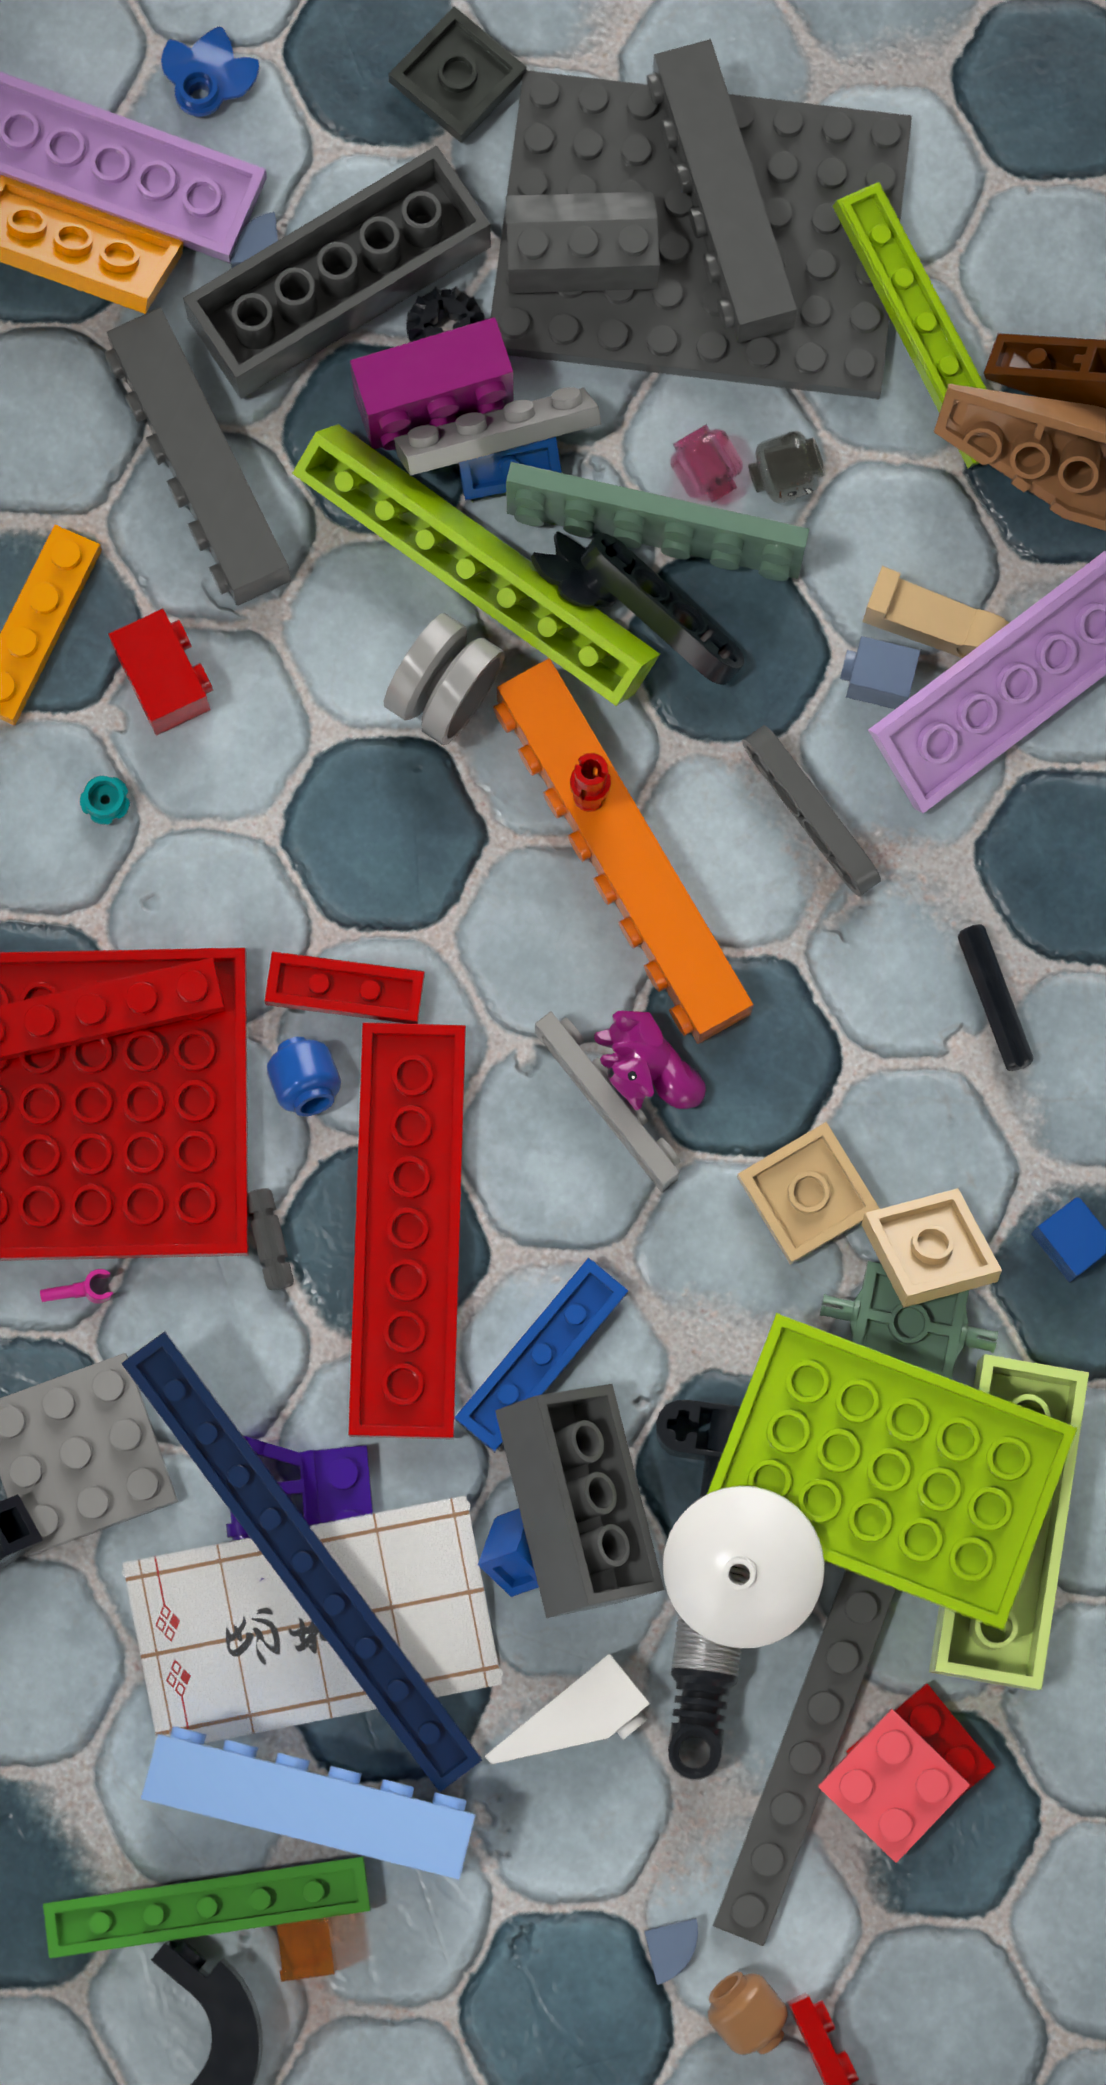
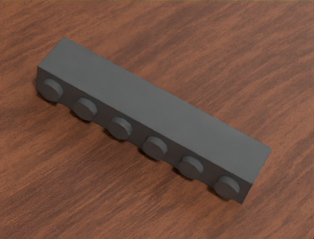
M711 39L654 54L653 73L646 76L649 94L653 104L661 103L665 114V119L660 121L662 135L668 149L675 147L680 163L675 164L676 179L681 193H690L694 208L689 209L690 223L695 237H703L708 253L703 254V262L708 280L711 284L718 282L722 298L717 300V305L723 327L725 329L732 327L737 343L794 328L798 309Z
M161 307L107 331L111 349L104 352L105 358L116 380L124 376L132 392L126 394L125 398L135 420L138 423L146 419L153 435L146 437V441L156 463L160 465L167 462L174 478L167 480V484L178 507L181 508L188 505L195 521L188 523V527L200 551L209 548L216 562L215 565L209 567V570L221 595L230 591L238 606L290 582L291 577L288 564Z

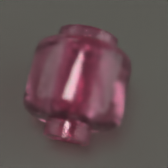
M706 424L672 444L676 451L670 457V466L689 497L700 498L707 494L710 501L714 502L737 488L733 478L738 476L743 470V462L724 430H710Z

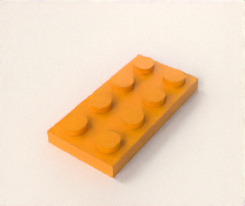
M0 175V262L122 305L123 307L144 314L147 313L181 258L183 241Z

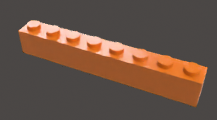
M548 658L497 686L498 704L493 706L497 719L506 733L514 730L520 739L523 747L518 749V753L528 772L532 776L539 773L548 789L543 792V795L550 810L557 819L565 816L573 830V833L569 834L568 838L575 853L582 862L590 859L596 869L598 876L593 878L599 894L607 905L613 902L617 905L624 919L618 922L620 929L630 946L635 948L640 945L648 958L649 963L644 965V969L658 992L666 989L675 1005L669 1011L680 1032L684 1036L691 1033L697 1044L751 1015L754 1004L551 659ZM586 753H596L602 756L608 764V772L611 776V788L605 801L602 800L603 806L592 812L583 811L577 807L573 799V793L570 790V777L575 764L579 765L578 759ZM596 768L595 775L597 776L598 769ZM583 790V796H584V797L586 796V791H585V790Z

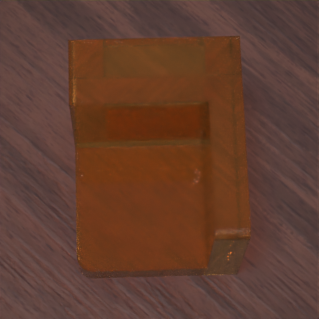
M331 1917L277 1925L282 1965L280 1970L281 1982L333 1975L338 1971Z

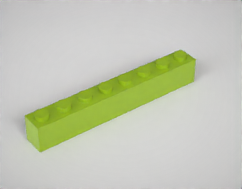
M337 424L315 432L292 472L294 476L615 706L637 692L660 656L659 652L596 607H579L563 599L559 594L558 586L548 583L543 579L530 560L341 425Z

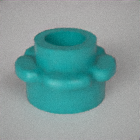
M94 777L86 784L84 792L80 796L81 809L85 814L91 816L93 822L101 825L111 824L113 819H121L129 810L128 788L122 780L116 777ZM103 796L110 797L108 804L101 803Z

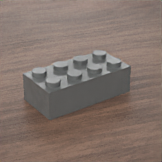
M613 1384L536 1395L495 1410L546 1618L618 1604L664 1590Z

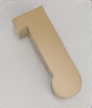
M884 566L881 567L863 618V623L964 658L1009 624L1007 620L995 613L972 608L900 578L901 573Z

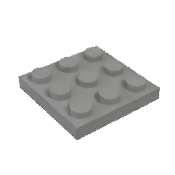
M126 1353L0 1398V1478L7 1498L19 1494L43 1538L42 1542L26 1552L29 1557L178 1502L139 1387L121 1364L128 1358Z

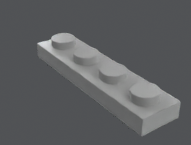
M566 387L554 391L550 397L535 401H512L506 404L504 409L486 414L467 413L458 417L456 422L437 427L431 425L418 426L410 430L407 435L394 438L397 456L411 476L601 425L599 406L584 387L580 389Z
M552 1011L535 1023V1034L660 1192L662 1193L675 1183L680 1173L675 1167L680 1163L679 1157L662 1137L655 1142L643 1125L648 1122L647 1117L641 1109L635 1110L627 1099L623 1102L611 1087L612 1084L608 1079L607 1073L608 1068L601 1064L600 1058L597 1057L591 1061L580 1048V1045L584 1043V1039L573 1023L566 1017L559 1021Z

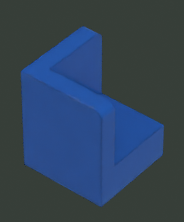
M1078 1197L1037 1226L1031 1233L1069 1283L1106 1255V1230L1082 1199Z
M519 1508L499 1515L493 1520L478 1562V1566L510 1597L539 1588Z

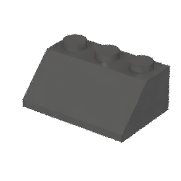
M654 191L505 196L509 293L658 288L659 243Z

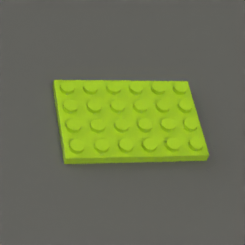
M776 1313L707 1494L734 1486L759 1487L777 1493L796 1505L811 1522L822 1546L824 1562L1003 1631L1075 1437L1077 1427Z

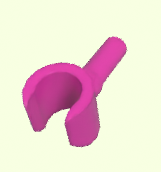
M96 1269L91 1271L83 1282L41 1289V1301L47 1302L72 1297H86L89 1301L97 1304L107 1302L112 1297L113 1292L96 1294L91 1290L90 1282L97 1278H108L111 1276V1273L105 1269Z

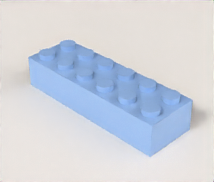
M173 1726L170 1736L164 1734L157 1735L141 1796L142 1800L460 1879L475 1819L474 1813L465 1811L467 1801L437 1792H434L432 1802L413 1798V1786L385 1779L382 1780L380 1789L361 1785V1773L330 1766L328 1776L308 1771L310 1760L282 1753L277 1754L276 1762L274 1763L256 1758L258 1747L231 1740H225L223 1749L204 1745L206 1734Z

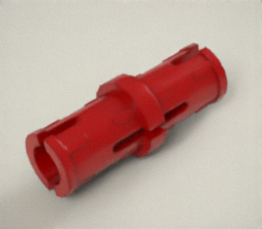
M586 753L578 759L579 765L575 764L570 777V790L573 793L576 806L583 811L592 812L603 806L602 800L605 801L611 788V776L608 772V764L602 756L596 753ZM596 768L598 769L597 776L595 775ZM583 790L586 791L585 797L583 796Z

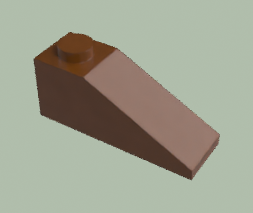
M998 333L984 370V376L987 380L1036 397L1106 408V340Z

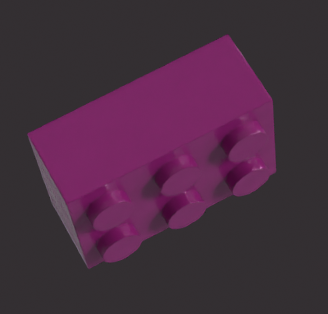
M495 317L350 360L354 397L370 446L373 449L383 447L385 450H395L394 438L407 435L415 427L445 425L456 422L458 417L467 413L486 414L504 409L506 404L514 401L513 369Z

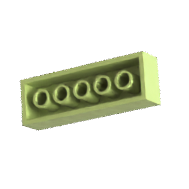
M984 1354L977 1361L973 1388L1075 1426L1077 1431L1004 1630H999L939 1606L929 1673L1030 1691L1042 1690L1089 1372Z

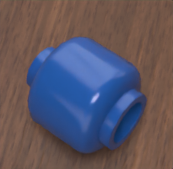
M304 1037L289 1038L278 1046L277 1052L273 1054L267 1063V1075L277 1102L284 1110L294 1112L298 1116H313L327 1110L334 1103V1097L341 1088V1078L331 1052L320 1041L306 1040Z

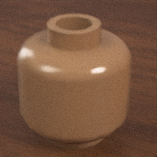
M734 1972L721 1980L713 1988L708 1997L711 2003L708 2009V2020L732 2051L740 2055L758 2051L762 2055L773 2050L784 2037L782 2028L788 2017L787 2007L761 1975L755 1973L743 1975L742 1972Z

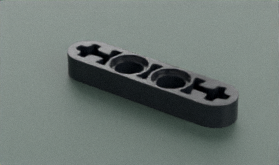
M599 533L595 535L580 556L584 568L704 677L716 684L725 685L729 683L744 664V656L740 649L621 541L609 534Z

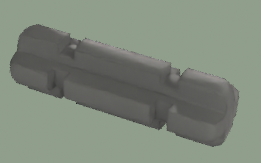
M269 1188L253 1190L247 1193V1207L249 1216H253L254 1219L250 1223L261 1263H265L266 1267L262 1269L266 1286L269 1290L289 1287L293 1284L294 1278L289 1262H285L288 1254L279 1218L273 1214V1211L276 1210L273 1194Z

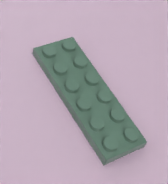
M514 462L510 463L506 480L507 514L514 515L515 520L529 526H542L544 522L563 526L565 532L579 537H591L592 533L609 534L617 538L628 548H639L641 544L661 548L663 554L672 558L688 559L690 555L710 559V563L718 568L737 570L741 566L759 570L761 576L775 581H786L788 577L799 578L809 528Z

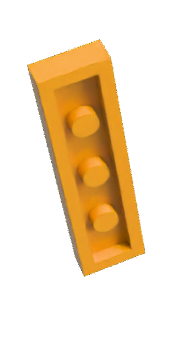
M56 524L0 633V719L14 726L102 552L99 543Z

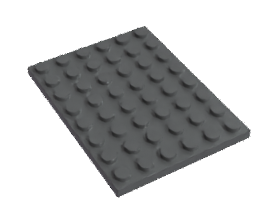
M527 70L522 77L507 196L654 191L658 220L659 276L657 289L509 293L505 205L490 318H496L507 354L510 356L880 399L890 317L832 206L838 199L880 182L899 221L901 220L912 115L729 94L798 309L794 328L737 343L732 327L725 329L721 322L717 300L722 298L718 282L711 284L708 280L703 262V254L708 253L704 238H696L693 233L689 209L694 208L690 193L682 194L679 189L675 174V164L680 163L675 147L670 149L666 147L660 123L661 119H665V114L661 103L653 104L647 84Z

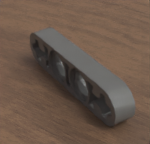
M763 725L744 738L742 744L752 762L849 889L855 895L861 896L881 882V877L875 865L776 735L767 726Z

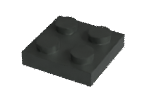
M454 6L388 75L389 83L462 143L522 81L523 75L527 72V67Z

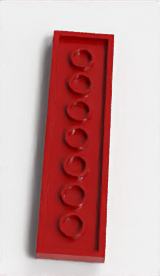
M363 1023L349 1437L454 1440L466 1025Z

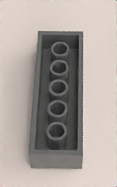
M436 145L183 297L187 318L239 398L242 399L491 248V224Z

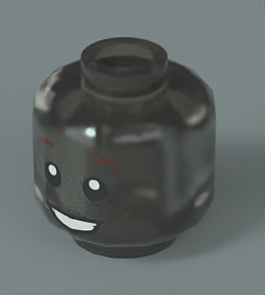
M791 431L761 441L756 446V462L748 464L750 477L756 492L759 493L766 490L769 498L776 503H784L814 493L819 487V478L826 476L824 463L815 439L813 437L806 439L799 431Z

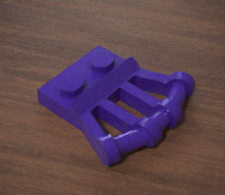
M244 1436L257 1455L300 1467L301 1480L280 1481L278 1483L287 1495L302 1494L303 1517L309 1525L373 1513L367 1445L297 1452ZM230 1511L231 1523L226 1524L227 1538H232L233 1541L249 1538V1535Z

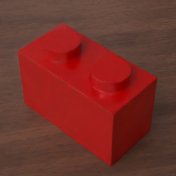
M162 608L108 634L113 649L155 735L210 711L206 694L212 692L213 688L201 663L192 667L184 650L191 648L192 645L180 620L170 623Z

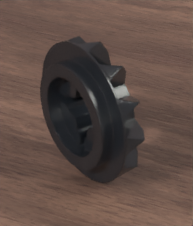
M435 286L431 292L424 296H417L415 304L410 312H407L406 330L409 342L443 333L441 327L433 328L431 326L438 323L440 309H444V313L448 314L450 320L458 319L460 321L453 324V329L483 321L485 317L474 296L470 297L462 293L457 286L453 289H440Z

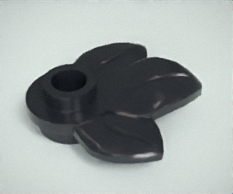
M559 531L554 534L556 555L534 552L531 555L532 564L538 574L548 583L557 585L560 596L569 603L584 608H591L592 606L611 607L618 600L584 568L580 556L585 548Z

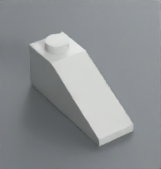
M609 1653L486 1754L485 1757L493 1765L608 1739L615 1732L624 1740L648 1720L641 1711L650 1703Z

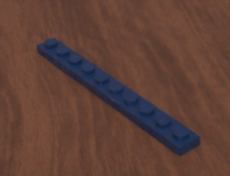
M162 1332L123 1361L121 1364L439 1793L482 1761L480 1754L167 1332Z

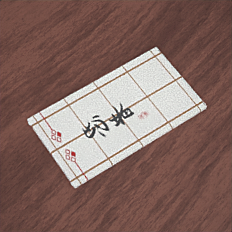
M466 1495L310 1525L437 1697L502 1684L501 1678L503 1673L498 1666L469 1514L471 1506L469 1501H467ZM250 1537L123 1562L122 1574L126 1579L156 1734L155 1743L158 1734L170 1736L173 1726L206 1734L204 1743L377 1709Z

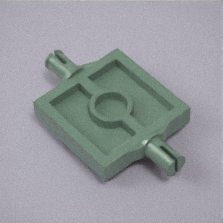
M868 1261L866 1264L862 1289L854 1301L824 1294L820 1309V1316L850 1321L852 1342L951 1380L956 1358L964 1346L994 1353L997 1344L995 1341L998 1339V1331L968 1326L966 1304L969 1290L904 1308L882 1264Z

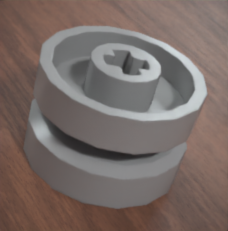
M446 613L439 614L418 636L396 670L383 701L386 709L405 721L411 720L423 712L421 717L422 732L442 745L449 744L470 721L491 689L505 658L504 651L485 638H478L465 647L467 642L466 626Z

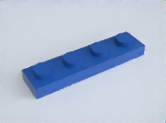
M588 1258L454 1419L495 1453L503 1444L495 1410L536 1395L544 1394L625 1298L628 1290Z

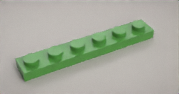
M364 1856L56 1901L44 1903L43 1909L49 1958L361 1913L371 1911L365 1860Z

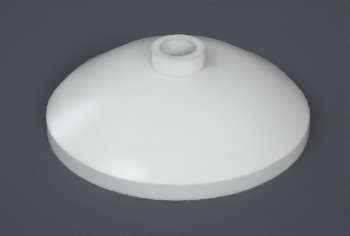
M734 1486L719 1489L703 1496L689 1506L680 1516L666 1542L663 1558V1575L666 1590L674 1608L694 1631L708 1640L724 1646L755 1648L769 1645L785 1638L807 1619L821 1593L824 1580V1556L814 1527L796 1505L781 1495L766 1489L751 1486ZM735 1564L745 1565L750 1571V1578L744 1582L736 1581L731 1576V1567Z

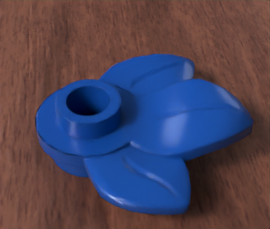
M219 26L203 35L192 48L179 41L169 39L162 52V70L164 75L175 85V98L178 106L185 113L195 117L210 115L221 106L223 100L239 98L246 94L255 83L259 74L258 59L250 57L234 59L229 37L225 30ZM198 89L208 92L207 97L202 99H194L191 95Z

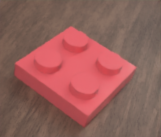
M892 1708L818 1785L895 1863L906 1854L970 1786Z

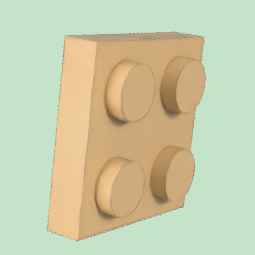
M827 1122L737 1175L738 1180L790 1265L862 1223L865 1213L880 1209Z
M958 1188L864 1214L861 1225L904 1308L996 1283L999 1280L1002 1269Z

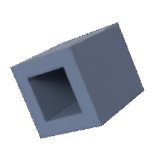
M861 636L857 652L847 650L840 676L841 680L849 681L846 698L896 709L909 699L920 650Z

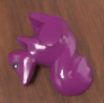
M617 1011L612 1015L614 1023L610 1028L594 1034V1040L597 1044L612 1048L615 1052L601 1056V1064L608 1068V1079L611 1084L629 1101L635 1110L641 1109L646 1096L652 1097L654 1095L653 1086L662 1100L677 1109L687 1110L703 1102L706 1094V1085L701 1075L687 1062L681 1060L671 1044L664 1039L660 1028L650 1012Z

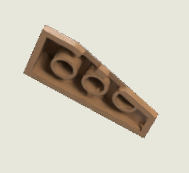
M948 384L934 429L935 434L982 465H991L1012 479V485L1024 493L1028 490L1050 505L1049 509L1060 517L1106 531V408Z

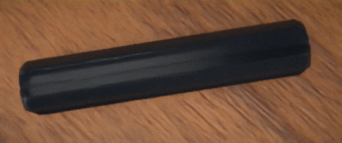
M977 924L964 928L958 934V941L1005 1067L1008 1071L1023 1069L1033 1062L1034 1057L985 926Z

